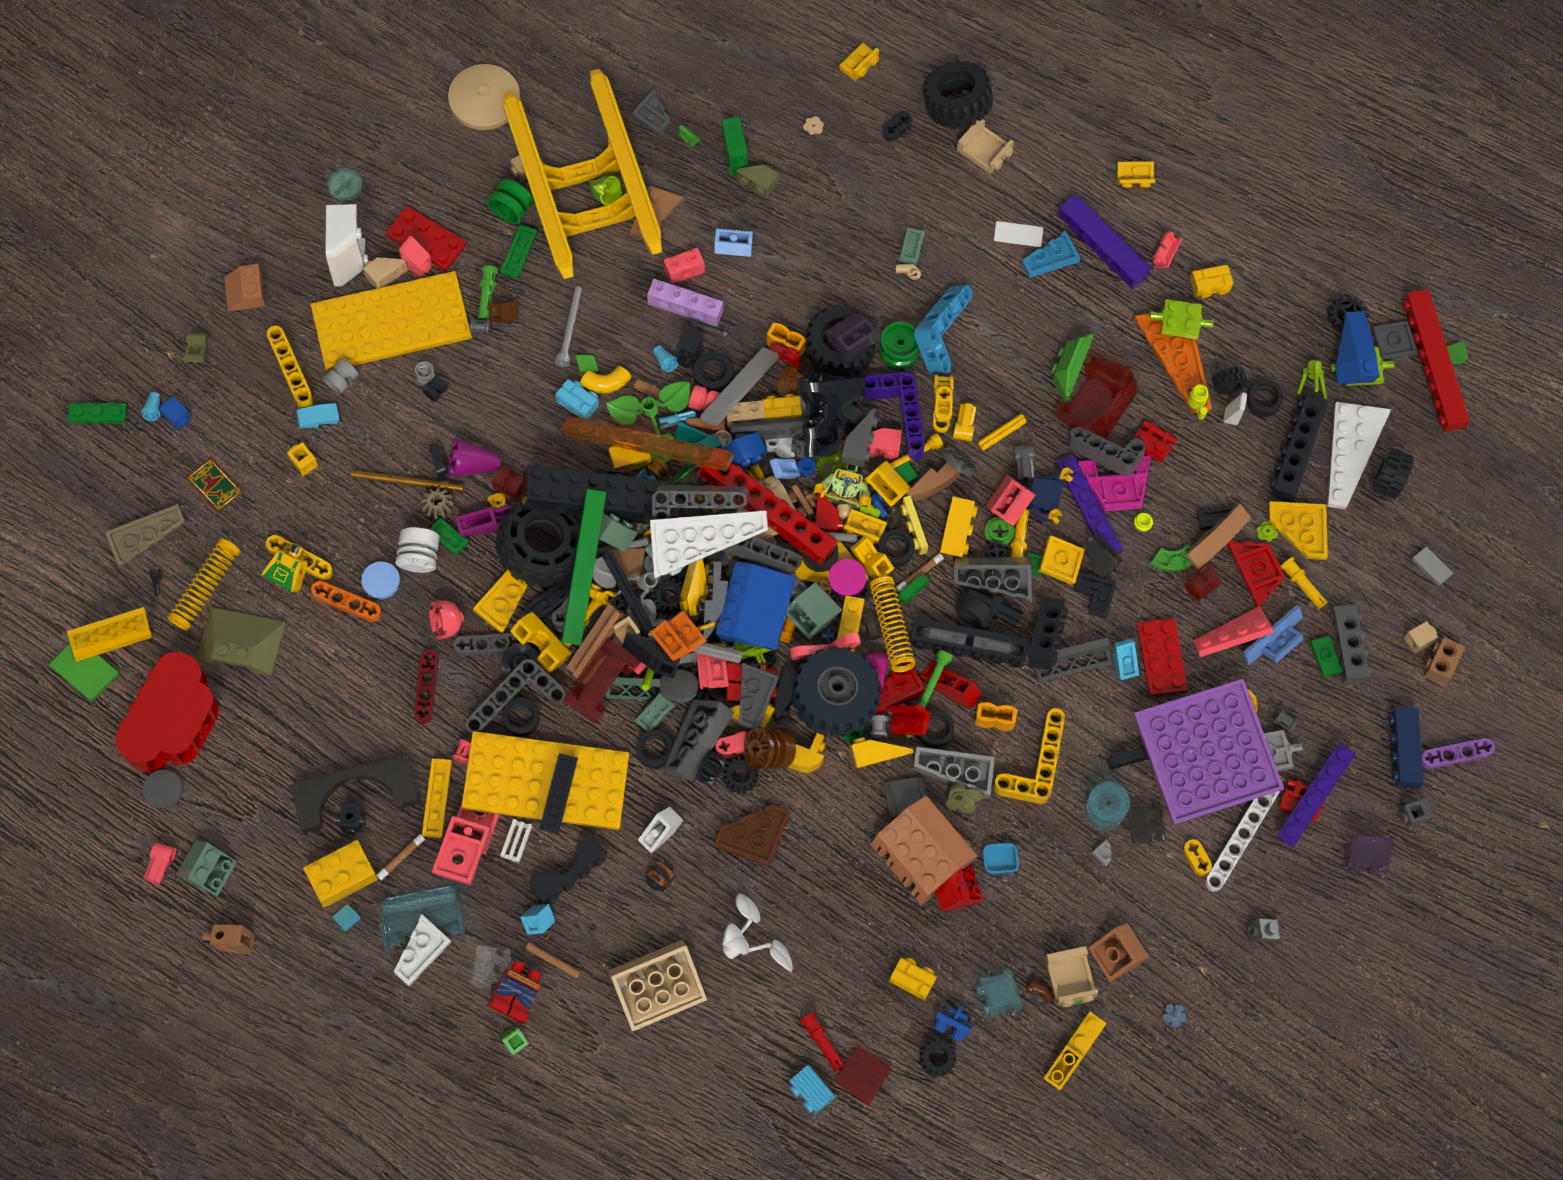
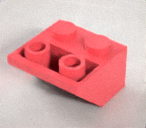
M1007 475L986 506L1004 521L1014 526L1035 497V494Z

